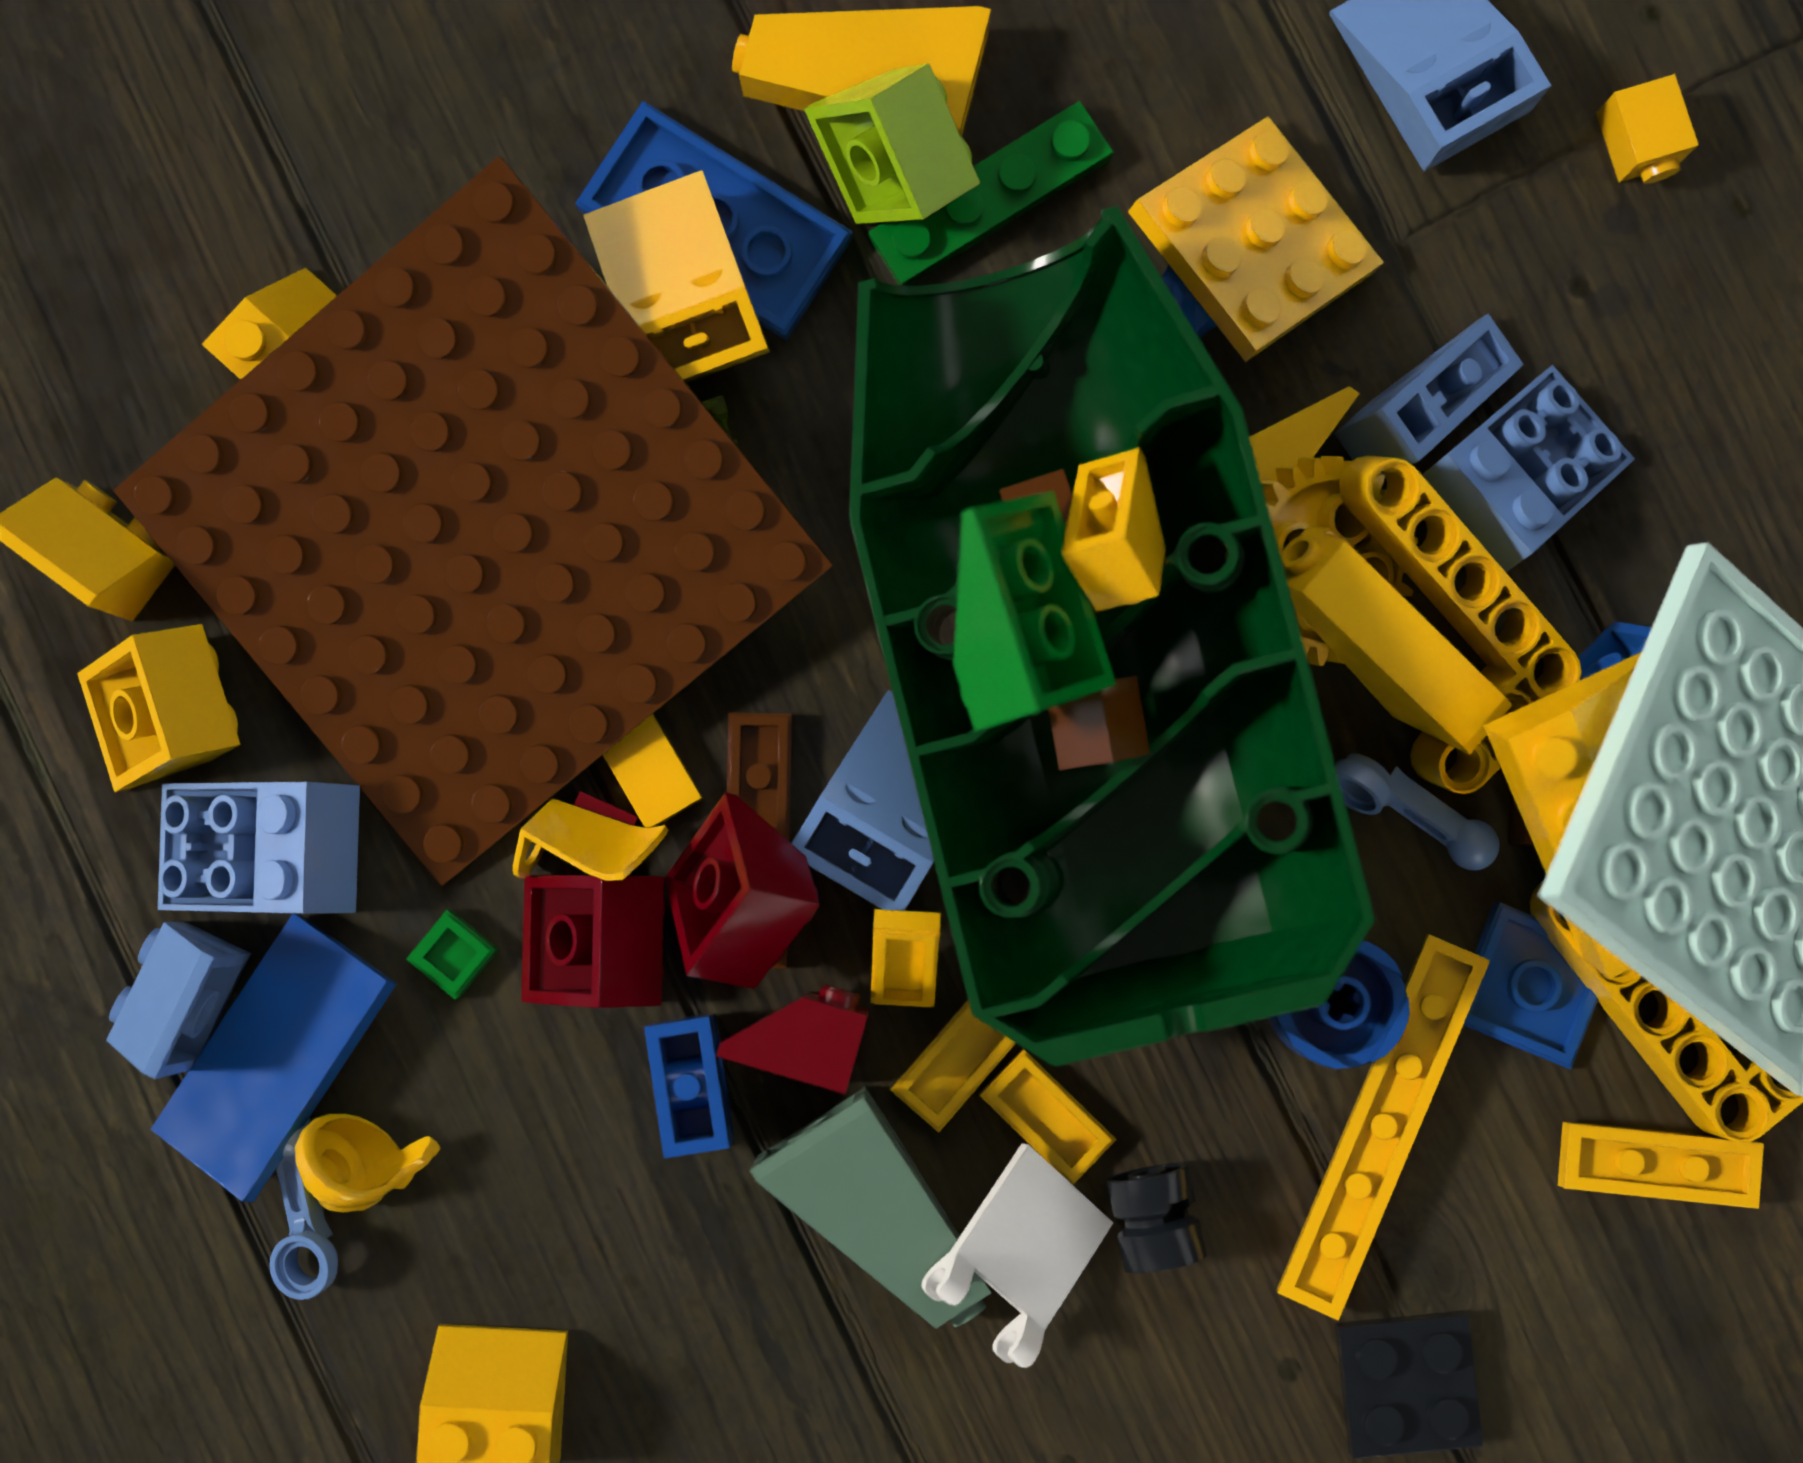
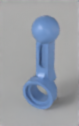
M1355 753L1349 754L1345 759L1337 760L1334 763L1345 806L1362 814L1376 815L1381 812L1384 806L1392 807L1445 845L1451 859L1461 868L1481 870L1488 867L1496 859L1500 843L1496 831L1489 824L1476 819L1467 820L1407 777L1397 766L1389 775L1386 769L1373 759Z
M310 1118L289 1139L283 1151V1159L276 1168L290 1230L289 1236L282 1239L274 1247L269 1263L271 1277L277 1288L286 1296L297 1300L310 1299L326 1290L333 1283L338 1269L337 1251L330 1240L327 1239L333 1233L325 1220L323 1208L318 1200L305 1188L296 1165L295 1145L302 1130L311 1122ZM300 1247L310 1249L318 1258L320 1269L317 1278L308 1276L300 1268L298 1263Z

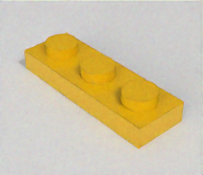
M1563 1121L1557 1185L1564 1189L1759 1209L1764 1143L1757 1141L1738 1143L1721 1137Z

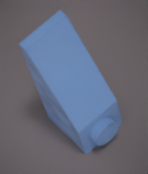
M1487 314L1479 318L1371 400L1339 428L1334 435L1352 460L1369 455L1402 459L1413 465L1429 453L1524 364L1491 316Z

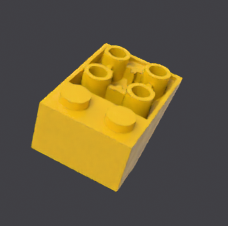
M703 170L583 215L606 285L686 383L770 352Z

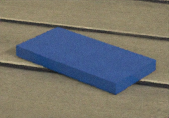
M642 101L576 201L575 205L578 211L586 214L703 170L759 323L787 341L853 239V232Z
M293 913L150 1130L242 1202H254L283 1159V1152L287 1142L298 1129L305 1125L397 983L305 916Z

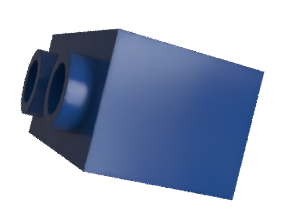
M716 1012L653 1022L645 1026L644 1031L664 1159L730 1148L735 1141L723 1058L716 1057L720 1046Z

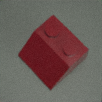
M727 792L724 793L665 877L686 975L755 989L772 966L780 961L785 949L802 927L813 918L816 909L820 905L818 892L814 886L806 856L740 797Z
M592 875L526 876L524 878L521 1002L590 1008L661 1006L662 981L664 977L662 963L663 918L665 914V902L663 899L664 877L626 876L623 880L605 881Z
M824 984L819 994L807 992L731 1034L720 1043L716 1057L845 1094L870 1009L858 1006L860 994Z

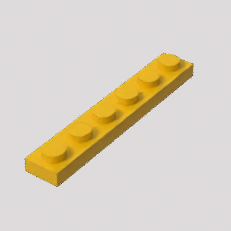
M1426 934L1405 984L1410 1009L1406 1029L1396 1046L1387 1055L1371 1064L1277 1287L1278 1294L1339 1321L1490 962L1489 959Z

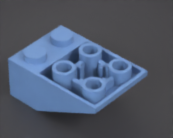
M1348 0L1332 9L1329 13L1423 172L1531 112L1551 87L1550 82L1519 31L1488 0Z
M1551 365L1423 473L1422 476L1502 569L1507 572L1534 553L1635 459L1620 443L1616 435L1607 428L1579 396L1574 387Z
M888 690L820 795L792 844L806 856L809 866L882 910L905 911L933 864L934 859L893 693Z
M319 782L162 783L158 910L356 913L360 785Z

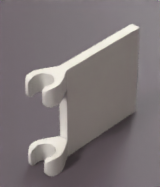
M1021 1144L952 1249L927 1272L922 1280V1289L933 1300L939 1302L944 1300L947 1304L955 1306L966 1296L973 1273L975 1272L1020 1312L995 1338L993 1351L1004 1362H1014L1020 1367L1027 1368L1035 1362L1040 1353L1046 1328L1111 1228L1113 1222L1029 1144Z

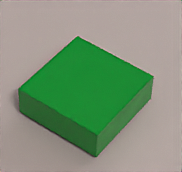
M448 909L406 960L456 1000L464 994L500 949L453 910Z

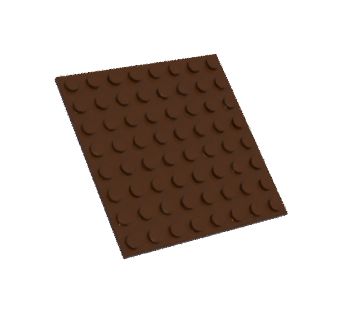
M500 155L113 490L356 784L360 785L361 790L441 886L445 885L834 566Z

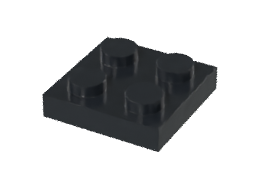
M1452 1311L1335 1323L1348 1450L1353 1459L1483 1447L1469 1317L1465 1312Z

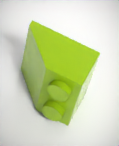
M929 63L890 70L804 108L855 224L925 219L980 184L972 165L971 150L957 130L946 104L947 95L940 80L934 75Z

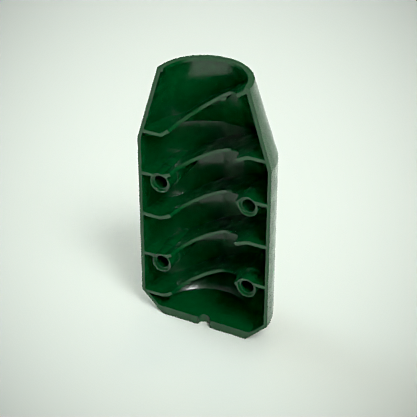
M1117 205L1102 209L1098 223L1077 240L1032 261L991 274L948 283L918 286L891 285L880 282L875 278L858 282L849 520L972 1015L1055 1067L1168 1041L1169 1039L1190 1033L1212 1031L1324 1005L1375 921L1242 408ZM1140 447L1145 456L1165 546L1159 596L1144 599L1136 604H1124L1096 612L1092 604L1091 607L1114 678L1137 676L1150 754L1114 762L1059 770L1048 708L975 731L969 711L962 700L961 687L954 668L955 642L943 645L940 640V627L944 619L957 611L962 512L974 507L1002 502L1000 489L1064 469L1073 497L1079 465ZM1215 541H1221L1227 546L1228 559L1220 571L1204 575L1193 569L1192 564L1195 555L1203 546ZM1271 801H1282L1289 804L1297 815L1296 830L1291 837L1285 840L1270 839L1262 833L1259 827L1258 816L1260 811ZM1008 867L1021 869L1030 881L1028 898L1022 904L1012 902L1006 897L1002 889V876Z

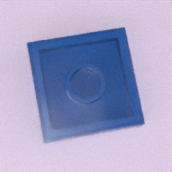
M1494 902L1474 953L1489 959L1490 962L1463 1026L1571 1070L1598 1003L1597 996L1590 988L1584 985L1546 937L1549 935L1541 927L1535 916L1501 902Z

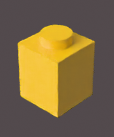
M1675 74L1616 91L1596 112L1619 183L1640 176L1644 184L1666 179L1681 170L1679 163L1699 146Z

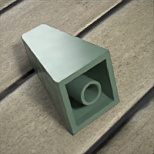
M866 1086L757 1156L750 1169L757 1183L934 1328L937 1329L949 1320L953 1327H958L977 1316L986 1308L983 1298L991 1294V1288L975 1272L973 1273L966 1296L955 1306L947 1304L944 1300L940 1302L933 1300L922 1289V1280L927 1272L952 1249L960 1235Z

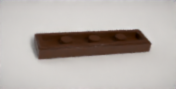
M728 713L727 793L740 797L790 842L793 715L784 713ZM788 947L785 949L780 961L773 965L772 968H788Z

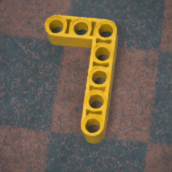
M1367 455L1357 457L1346 466L1341 474L1339 483L1340 495L1344 503L1487 666L1480 673L1512 704L1505 715L1580 681L1581 664L1576 653L1413 465L1402 459ZM1383 471L1387 480V488L1382 499L1377 502L1373 494V484L1378 474ZM1424 519L1427 525V535L1422 545L1417 547L1414 539L1415 528ZM1464 566L1467 574L1466 582L1461 591L1457 593L1455 589L1456 574ZM1504 612L1506 619L1505 627L1502 633L1496 637V620ZM1543 657V673L1541 674L1539 679L1535 681V667L1538 661ZM1422 732L1412 746L1410 755L1412 767L1419 777L1429 783L1460 794L1475 792L1501 768L1488 735L1470 755L1456 748V762L1447 772L1445 771L1446 757L1455 747L1427 733Z
M1544 881L1539 883L1534 889L1530 899V912L1549 935L1546 937L1584 985L1594 992L1599 1004L1694 1124L1703 1132L1738 1143L1752 1142L1765 1134L1803 1103V1096L1795 1095L1781 1083L1775 1085L1770 1074L1740 1051L1733 1056L1713 1030L1634 969L1610 980L1583 959L1568 924L1560 918L1557 910L1539 897ZM1651 991L1658 1000L1659 1009L1656 1017L1650 1023L1645 1024L1639 1016L1638 1006L1642 997ZM1693 1043L1698 1051L1699 1059L1694 1070L1685 1075L1680 1067L1679 1058L1685 1046ZM1733 1094L1738 1101L1739 1110L1733 1122L1725 1126L1721 1119L1720 1110L1725 1099Z

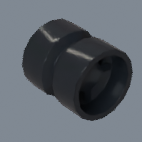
M1187 1163L1147 1166L1121 1172L1106 1179L1113 1216L1123 1220L1125 1224L1117 1233L1125 1272L1150 1273L1165 1271L1196 1263L1207 1256L1200 1220L1188 1214V1208L1196 1200Z

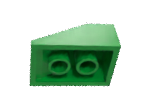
M1054 490L974 507L962 512L954 668L961 687L962 700L969 711L975 731L1039 712L1117 685L1090 601L1062 556L1066 527Z

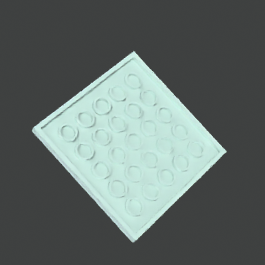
M1709 543L1688 545L1555 855L1539 897L1795 1095L1803 1096V628Z

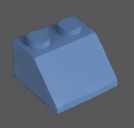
M185 921L164 922L161 929L155 928L145 939L138 955V962L143 964L133 986L124 988L111 1008L109 1020L114 1025L106 1041L140 1072L153 1079L189 1071L213 1035L252 953Z

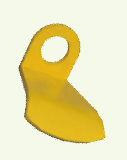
M552 798L520 829L513 861V874L521 879L528 876L546 849L589 875L605 881L623 880L659 845L667 835L668 829L665 825L652 828L629 825ZM531 843H536L531 855L526 860V855Z

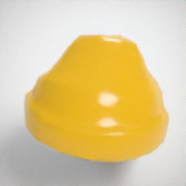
M326 1114L316 1117L302 1130L295 1145V1158L305 1188L318 1200L320 1205L327 1210L344 1213L364 1211L378 1203L392 1189L406 1188L415 1173L422 1170L441 1148L435 1139L426 1136L400 1150L388 1133L366 1119L349 1114Z

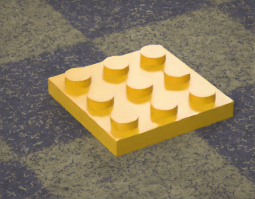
M1269 116L1138 198L1128 211L1245 362L1365 280L1384 263Z

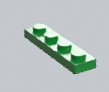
M1079 100L973 166L980 184L925 219L892 221L879 224L868 231L869 240L897 284L909 286L1109 162L1113 151Z

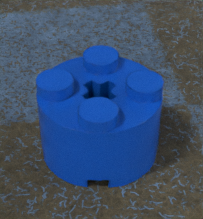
M1364 940L1333 989L1339 991L1343 988L1341 997L1344 1001L1348 1002L1344 1013L1332 1011L1328 1015L1331 1005L1326 1001L1324 1005L1268 1017L1280 1040L1299 1056L1329 1068H1354L1384 1057L1396 1046L1402 1037L1410 1013L1409 997H1407L1402 974L1396 962L1385 951Z

